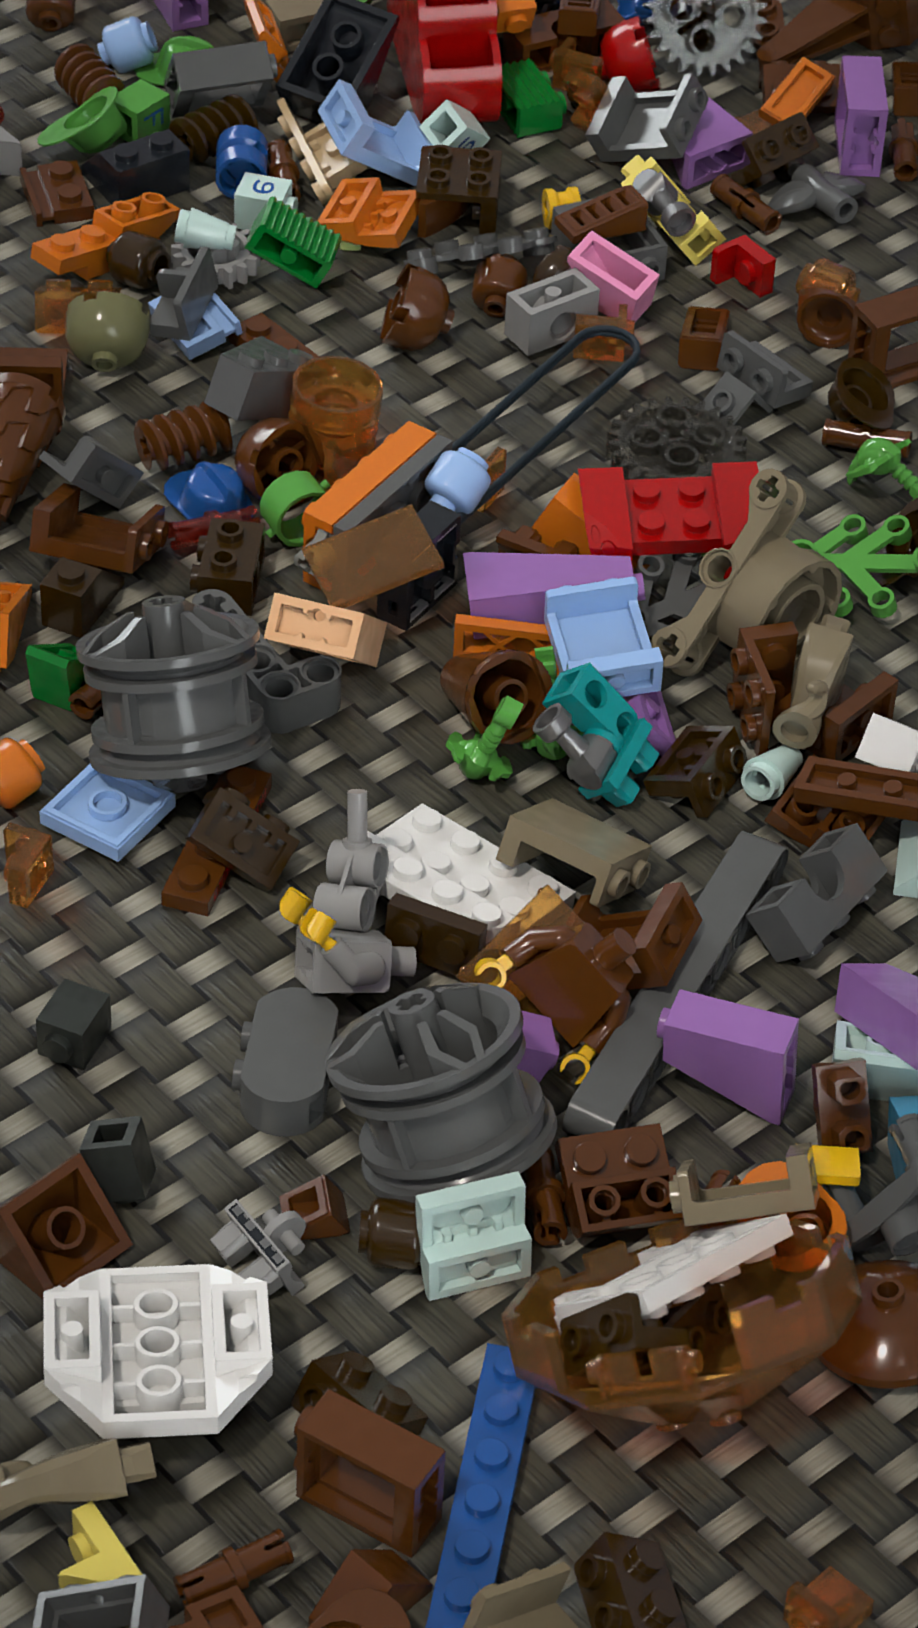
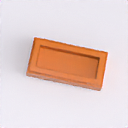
M803 56L761 107L758 117L771 125L799 112H802L805 118H807L832 87L835 76Z

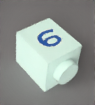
M448 99L419 126L433 146L447 145L454 148L474 149L483 147L491 139L469 110Z
M245 172L234 194V224H237V229H249L251 231L255 219L270 197L276 196L277 201L283 200L284 204L290 205L292 209H297L298 199L297 197H292V180Z

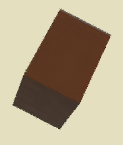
M351 1549L310 1614L309 1625L335 1600L351 1590L372 1588L386 1592L401 1604L406 1613L432 1591V1583L392 1549Z

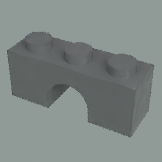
M858 823L825 832L801 856L799 861L809 876L811 887L805 878L774 886L745 914L776 963L798 958L799 961H805L818 954L824 947L822 942L829 933L844 926L851 917L848 913L854 906L866 901L876 892L874 885L888 870Z

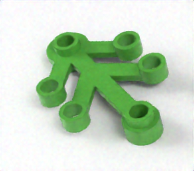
M852 514L843 518L838 527L815 543L806 539L792 541L798 547L812 549L833 562L838 570L867 598L871 613L877 618H887L893 615L897 609V602L893 591L887 587H882L868 572L918 573V547L913 555L875 554L889 543L899 546L911 539L912 529L909 520L903 515L890 516L885 520L881 528L869 535L865 519L861 515ZM859 527L857 531L848 532L852 528ZM896 528H903L899 532H892ZM845 542L854 545L843 554L832 553ZM842 587L840 597L844 601L838 604L834 615L836 617L846 616L853 609L850 592L845 587ZM882 600H888L886 604L876 605Z

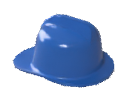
M202 461L196 464L195 469L182 471L170 477L164 485V496L168 502L184 515L192 525L202 531L208 532L211 518L235 519L249 522L253 517V504L245 493L243 482L238 473L227 465Z

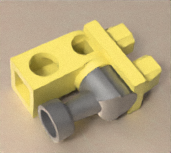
M637 155L621 169V172L626 177L621 185H632L647 200V215L660 229H664L695 266L706 258L716 246H719L726 240L703 211L696 214L689 204L691 203L689 199L652 157L644 161L640 155Z

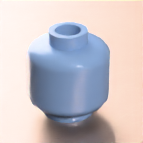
M135 16L105 26L102 32L103 42L97 44L102 61L107 65L112 64L119 73H126L150 64L153 61L154 52L158 50L156 37L150 24L147 21L142 23Z
M459 447L457 451H444L425 479V488L432 497L430 501L432 500L457 513H472L491 483V477L487 472L489 466L486 461L476 453L463 447Z

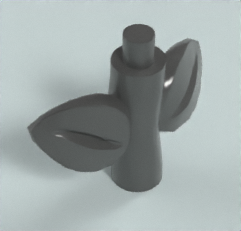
M794 163L788 169L791 182L786 183L774 194L768 206L780 212L781 215L802 211L814 206L838 223L843 224L852 220L858 210V203L851 196L862 193L867 185L852 177L825 171L821 175L810 164L800 165Z

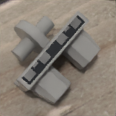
M237 1199L227 1205L224 1210L231 1221L222 1227L210 1241L229 1267L232 1268L254 1250L259 1257L239 1272V1276L246 1280L249 1277L266 1281L268 1296L282 1286L292 1296L305 1287L301 1279L292 1270L293 1266L282 1253L288 1250L293 1256H296L304 1250L305 1244L300 1238L305 1232V1220L296 1211H286L278 1214L275 1209H269L262 1216V1220L266 1224L263 1230Z

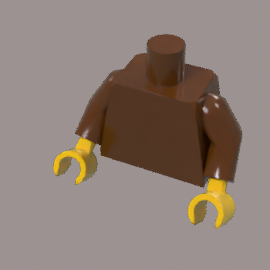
M586 922L574 928L566 924L533 926L501 950L502 956L497 960L493 958L479 960L475 965L474 974L478 976L489 967L497 968V978L488 984L502 988L506 982V971L510 968L513 969L508 977L544 1016L551 1018L552 1025L572 1047L576 1046L579 1042L583 1046L578 1053H569L560 1062V1073L570 1060L578 1059L584 1063L585 1071L574 1083L578 1085L581 1084L591 1068L589 1062L594 1056L598 1057L614 1030L626 1020L631 1002V995L626 986L633 978L634 973L625 960L636 952V944L630 934L621 928L615 929L603 938L592 924Z

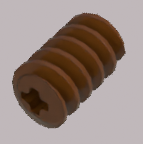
M78 43L69 46L56 61L54 68L55 79L78 107L104 88L110 86L117 87L118 92L125 89L122 80L116 77L115 73L109 69L108 65L102 61L94 49L87 44Z
M204 401L199 407L196 405L186 406L183 412L181 410H171L167 417L164 414L154 415L151 421L140 419L136 422L134 428L136 448L141 462L147 470L152 468V461L154 460L162 471L168 470V456L172 457L177 466H182L185 463V451L188 452L193 461H199L201 458L200 447L204 448L208 456H216V442L220 443L225 452H230L233 448L231 426L227 415L205 404Z

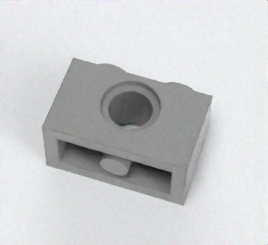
M575 267L506 294L504 334L527 356L566 342L580 331L588 327L597 326L600 289Z

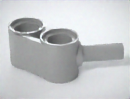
M351 789L347 791V837L343 838V840L336 839L331 843L326 858V875L330 883H320L313 900L314 909L323 912L337 922L333 929L368 932L374 921L376 903L381 887L387 878L389 866L387 847L384 844L372 843V839L367 837V790Z

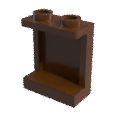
M63 483L33 508L29 551L58 558L64 557L73 561L132 574L145 561H149L151 556L160 547L163 548L168 538L169 522L164 521L165 506L154 505L134 524L78 512L81 488L76 485Z
M683 882L665 884L651 910L606 915L598 907L589 903L591 895H581L565 924L571 928L584 922L592 924L603 938L617 928L625 930L636 944V952L625 960L634 973L626 988L633 990L667 986L703 921Z

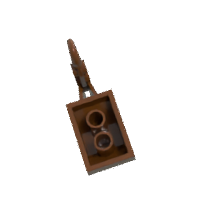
M753 0L748 10L753 46L758 50L757 58L760 72L763 64L780 60L787 61L790 64H797L803 56L810 60L854 41L870 50H879L911 45L918 38V0H813L786 26L784 25L782 4L778 0Z

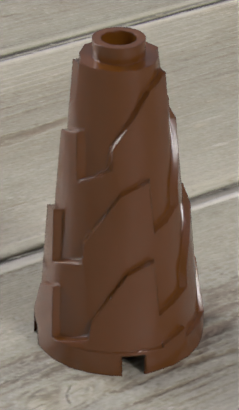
M16 372L0 373V525L2 521H7L18 496L23 494L35 468L40 467L42 460L39 459V456L43 450L48 451L54 437L60 433L66 416V408L61 396L59 395L57 403L49 396L52 389L50 385L38 378Z

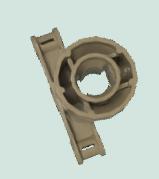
M773 468L760 471L752 479L749 486L748 522L730 550L714 548L702 558L699 565V575L706 588L689 615L658 630L651 639L652 648H660L664 668H670L677 675L691 677L704 667L719 641L732 648H737L739 628L789 621L794 622L799 633L795 666L801 653L809 623L812 622L820 625L825 614L835 615L842 593L841 572L833 562L812 549L800 548L786 538V535L806 504V492L797 481L787 479L782 472ZM766 484L771 488L767 491L762 486ZM788 498L793 501V505L787 504L785 502ZM732 566L730 576L724 580L725 572ZM663 642L670 643V648L664 646ZM686 657L694 659L693 662L685 660Z

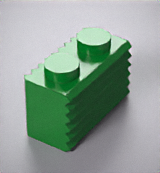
M530 58L526 61L521 59L518 63L513 61L512 64L507 62L504 66L502 65L500 113L501 117H504V121H507L508 126L510 125L514 134L517 135V138L561 129L563 115L567 111L566 99L561 91L556 92L551 86L548 73L545 70L540 71Z
M276 196L268 199L255 219L244 248L317 289L332 267L342 237L340 233L334 234L333 229L328 230L326 225H320L319 221L313 222L312 217H306L305 213H299L297 209H292L290 205L284 204L283 200L277 201Z

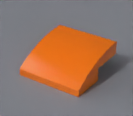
M243 0L246 14L257 42L266 41L268 53H274L278 74L277 77H274V80L277 83L289 62V58L274 15L262 0Z
M379 177L342 179L317 221H319L320 225H326L328 230L333 229L334 234L340 233L342 241L369 247L399 248L418 215L421 199L416 198V190L383 191Z

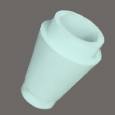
M193 207L191 211L180 209L174 242L182 243L183 248L200 249V247H209L210 249L232 250L237 226Z
M782 744L748 760L744 765L741 775V783L745 792L751 798L758 801L777 799L802 765L803 756L801 751Z

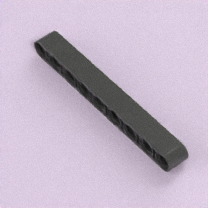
M746 831L739 833L694 904L703 921L668 985L640 989L629 1006L626 1020L614 1030L570 1100L562 1125L565 1133L578 1136L629 1127L667 1065L663 1061V1039L657 1037V1025L663 1008L671 1009L680 989L705 996L710 995L752 927L745 914L772 887L777 886L788 861L789 848L787 846Z

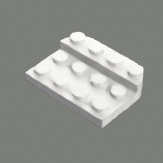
M423 803L377 835L367 831V837L372 839V843L384 844L388 850V873L379 895L381 894L391 900L395 893H399L488 924L485 950L497 949L500 957L502 956L501 950L531 927L550 925L574 905L576 891L525 862L510 867L496 860L499 847Z
M787 1214L695 1231L689 1237L674 1245L658 1248L653 1246L638 1253L640 1266L602 1286L564 1292L553 1299L556 1305L553 1306L556 1313L554 1319L559 1332L562 1319L626 1292L638 1294L642 1320L658 1319L669 1312L668 1309L672 1307V1301L675 1304L682 1303L704 1294L705 1289L703 1285L709 1281L710 1284L728 1280L741 1273L739 1264L743 1262L745 1264L755 1263L776 1254L774 1245L794 1235Z

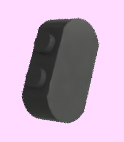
M289 987L272 991L257 1001L253 1022L244 1021L240 1050L241 1052H246L244 1060H235L232 1090H240V1108L244 1119L252 1127L263 1133L282 1137L296 1136L311 1131L323 1122L331 1082L326 1071L325 1060L327 1052L337 1038L338 1009L325 995L311 993L309 989L300 987Z

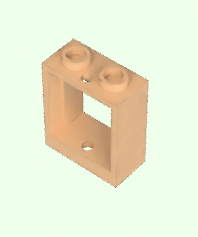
M274 592L264 639L300 650L377 667L387 622L365 613Z

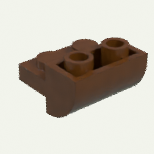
M660 1123L557 1139L555 1150L565 1191L563 1207L569 1227L577 1239L684 1221L683 1213L674 1214L671 1206L669 1181H673V1175L677 1173L675 1166L670 1167Z

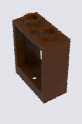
M918 285L858 303L854 306L848 358H861L872 363L883 372L890 381L892 388L918 380V342L888 351L891 329L918 321Z
M328 1389L315 1406L308 1405L301 1412L294 1427V1436L297 1437V1455L293 1464V1469L297 1471L296 1496L412 1558L442 1519L446 1450Z

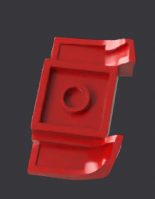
M757 461L712 463L711 476L624 480L623 467L578 469L585 527L591 555L630 556L632 563L633 556L707 553L714 548L730 550L748 522L749 486L752 479L759 473ZM732 566L725 572L724 579L730 576Z

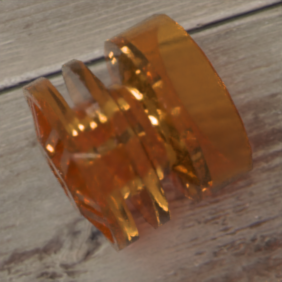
M318 357L310 359L298 367L292 379L291 409L289 410L288 418L314 429L321 439L325 457L323 466L318 464V469L330 471L353 469L364 456L370 455L376 449L378 418L381 413L383 399V381L375 370L363 362L348 357Z

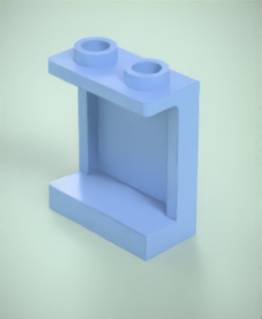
M339 79L318 109V112L340 154L417 187L422 146L433 145L419 128L421 123L416 114L406 111L396 126H390L369 117L352 84Z
M636 577L611 578L605 581L575 586L566 585L545 592L544 622L551 646L554 647L559 672L590 662L622 697L661 691L664 661L660 648H652L638 605V583Z

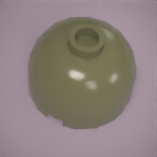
M100 291L97 292L96 299L84 301L83 294L77 296L68 304L65 319L66 340L74 356L83 363L101 372H111L132 364L144 352L150 332V313L148 312L146 315L142 311L143 304L139 300L122 293Z

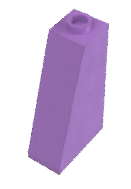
M491 552L463 553L471 616L545 624L544 609L545 592L547 590L566 585L575 586L605 581L611 578L620 579L632 576L636 577L638 583L637 600H645L642 573H633L630 556ZM473 632L474 640L488 638L483 633Z
M841 963L834 1012L918 1070V977L886 963Z

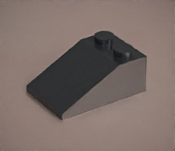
M323 0L275 85L280 99H285L294 114L321 124L323 120L318 109L340 79L352 84L365 110H367L400 20L399 16L358 0Z

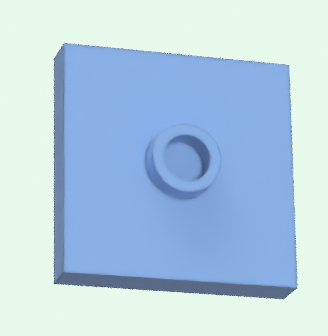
M89 764L39 811L40 824L119 862L176 807V799L174 793L153 786V783L147 780L108 776L94 770L91 764Z

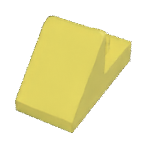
M93 1501L72 1510L73 1535L68 1538V1544L76 1564L59 1573V1589L70 1584L85 1585L114 1580L123 1575H142Z

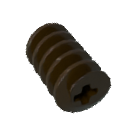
M228 94L221 100H215L209 105L201 106L196 111L188 112L183 117H177L171 121L168 128L189 148V162L193 158L196 162L200 163L206 161L208 156H216L217 140L220 134L227 128L236 125H248L259 130L258 121L252 108L242 97L236 94Z

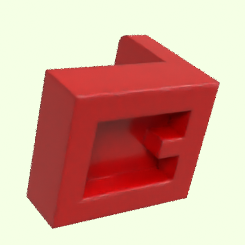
M742 235L713 249L710 280L715 284H719L734 277L761 298L773 292L776 258L749 237Z

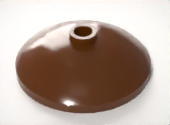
M876 1260L862 1263L835 1275L819 1289L808 1311V1336L816 1356L828 1369L848 1381L873 1388L895 1389L918 1385L917 1263L904 1260Z

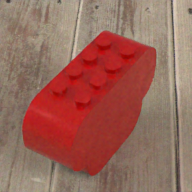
M387 0V11L398 15L400 19L393 42L412 109L419 122L422 124L446 99L469 110L478 122L498 121L502 100V63L497 37V0Z

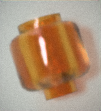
M820 258L813 264L807 263L798 277L795 289L798 294L801 289L809 287L829 289L849 297L856 303L860 296V288L856 287L855 272L826 258Z

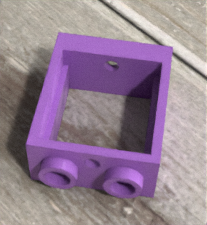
M842 55L834 117L839 172L845 176L879 177L888 117L882 58Z

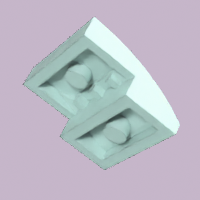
M519 1171L415 1195L416 1226L421 1254L420 1263L428 1301L531 1276L532 1238L525 1226L526 1185Z

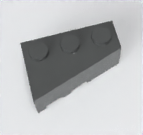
M260 336L220 354L204 403L237 421L265 420L277 417L290 419L311 418L327 370L313 363L314 357L309 353L298 349L288 350Z

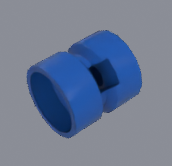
M248 125L229 127L220 134L217 140L216 184L225 196L234 199V194L245 172L267 176L268 142L263 133L257 128Z

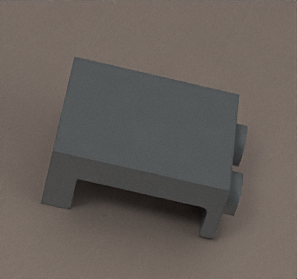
M686 73L678 90L635 93L626 76L612 77L585 136L601 163L631 161L637 155H640L643 160H647L650 157L654 160L682 158L709 98L694 73Z

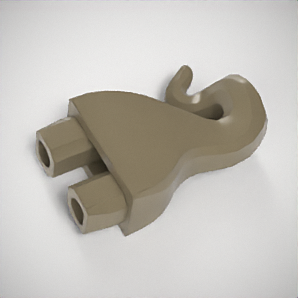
M825 614L820 625L812 622L809 623L792 682L790 708L778 715L773 723V734L780 743L790 748L805 749L812 746L817 739L822 726L823 714L829 706L837 702L842 693L854 637L852 634H849L850 621Z
M116 1438L101 1439L57 1453L35 1464L22 1460L0 1463V1521L32 1505H73L128 1496L126 1484L157 1477L150 1443L143 1441L118 1447Z

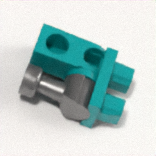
M590 662L560 672L542 702V705L547 709L536 719L533 731L546 743L557 741L570 757L567 763V775L570 780L573 779L580 785L578 791L587 799L602 795L616 808L630 804L634 801L640 788L627 774L629 769L636 775L647 772L659 756V753L647 740L653 726L645 718L638 719L634 709ZM571 723H573L581 732H584V734L581 736L574 729H572L570 727Z

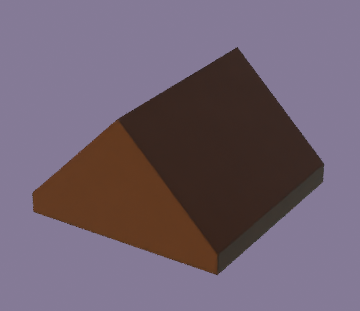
M81 1153L74 1154L0 1206V1263L42 1300L44 1291L59 1285L63 1288L78 1277L102 1268L133 1245Z

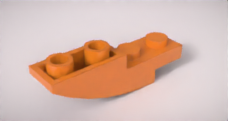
M145 192L141 196L132 199L116 201L112 205L95 209L92 225H83L79 229L63 234H54L50 238L32 243L30 258L57 275L72 271L83 279L90 280L109 272L106 260L107 249L120 234L126 231H135L159 238L178 219L180 208L168 202L163 195L155 192Z

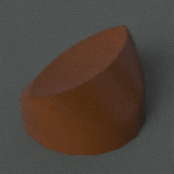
M816 287L801 289L799 291L796 319L799 330L808 341L816 346L824 348L841 347L850 342L854 306L858 303L839 292Z

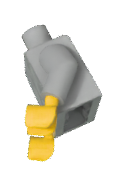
M294 887L288 888L280 900L281 915L286 920L298 925L296 931L294 976L311 993H385L390 989L391 976L414 977L417 964L415 947L392 946V941L377 930L358 932L333 929L337 922L323 912L311 907L305 915L313 901Z

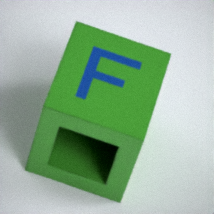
M142 79L119 92L115 104L127 123V130L120 138L131 142L169 128V93Z

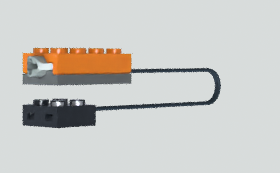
M597 325L580 331L454 443L452 440L439 434L436 435L435 432L411 421H407L395 433L389 434L378 448L370 455L364 456L355 468L342 479L336 480L331 489L316 502H311L306 507L302 516V525L304 526L303 549L294 558L295 565L303 570V581L348 602L378 575L375 587V595L377 596L376 617L407 631L458 584L459 556L456 555V545L460 543L461 524L635 367L641 353L640 343L637 338L625 329L609 325ZM609 336L621 339L631 346L634 350L632 356L489 486L472 513H457L432 500L430 501L432 497L427 492L424 483L441 454L448 450L457 451L459 447L464 448L580 343L593 337Z

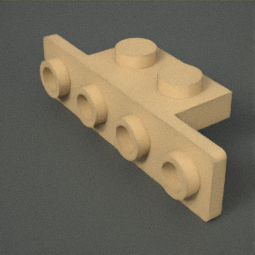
M281 98L276 102L283 115L279 116L277 120L287 137L290 138L288 141L300 160L299 163L310 182L313 183L311 186L324 206L329 202L335 192L334 188L338 187L342 179H353L368 168L366 165L340 154L324 122L304 133L285 99Z

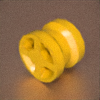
M576 186L568 187L562 192H556L553 188L543 190L542 215L544 225L548 227V230L552 229L553 207L581 201L580 193Z

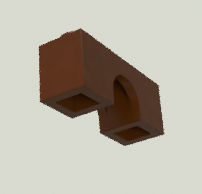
M601 0L596 37L557 34L559 10L537 14L534 16L530 29H525L519 33L503 32L502 55L509 64H512L513 61L518 63L521 59L526 61L530 58L540 71L545 70L547 73L556 71L557 52L562 50L579 52L592 63L595 62V58L602 56L601 41L604 34L612 26L625 19L608 0Z

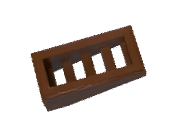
M561 0L557 34L596 37L601 0Z
M894 61L891 69L893 114L895 116L918 117V62Z
M627 185L555 216L554 224L573 244L580 243L591 230L603 238L646 230L648 202L632 185Z
M690 306L688 308L679 341L678 365L681 368L707 371L719 370L717 368L724 333L727 332L730 311L728 309Z

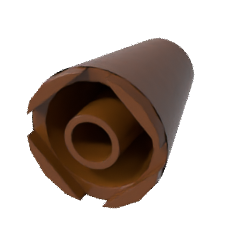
M514 649L455 656L444 665L440 675V684L443 692L481 736L491 724L494 713L502 698L509 696L523 703L524 705L511 729H507L500 742L510 745L527 740L535 734L533 725L540 714L547 709L542 705V702L552 687L551 676L543 663L526 652Z

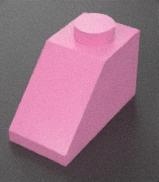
M592 230L568 255L567 262L571 269L576 267L600 289L598 311L627 330L633 326L652 304L660 274Z

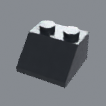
M169 129L157 131L149 136L128 143H121L113 148L98 152L80 165L82 175L111 204L116 201H125L141 196L145 192H155L168 197L190 189L189 148Z

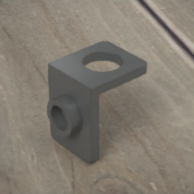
M726 371L695 410L692 417L718 438L723 439L752 402L769 414L773 408L754 390Z

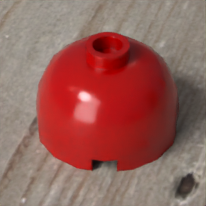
M640 16L624 20L612 26L604 34L601 41L602 56L595 58L601 80L609 78L610 81L615 76H626L635 93L661 90L659 77L656 78L653 70L656 67L644 26H641Z

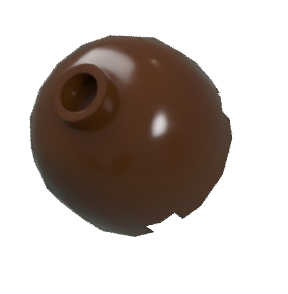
M408 263L402 269L394 285L400 288L396 292L394 299L389 298L382 320L380 338L383 339L382 343L412 351L424 349L431 345L440 332L447 334L451 328L455 311L448 308L450 294L446 284L437 275L428 270Z
M277 417L262 420L252 425L243 434L236 448L234 463L236 472L241 478L247 493L261 501L264 491L274 480L283 474L292 471H307L315 476L318 464L323 466L325 456L322 441L314 429L290 418ZM306 498L301 499L300 501H298V502L295 503L294 505H296V504H298V503L304 501Z

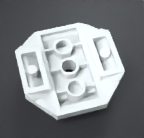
M211 1264L98 1269L78 1277L64 1288L59 1285L43 1292L45 1386L79 1416L98 1437L103 1439L219 1434L273 1375L266 1281L249 1277L246 1280L230 1270Z

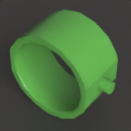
M292 471L274 480L264 491L260 501L261 516L270 526L265 531L269 538L277 535L287 546H303V513L293 519L282 521L284 515L292 505L301 499L313 496L312 502H316L326 493V490L331 486L326 479L319 483L307 471Z

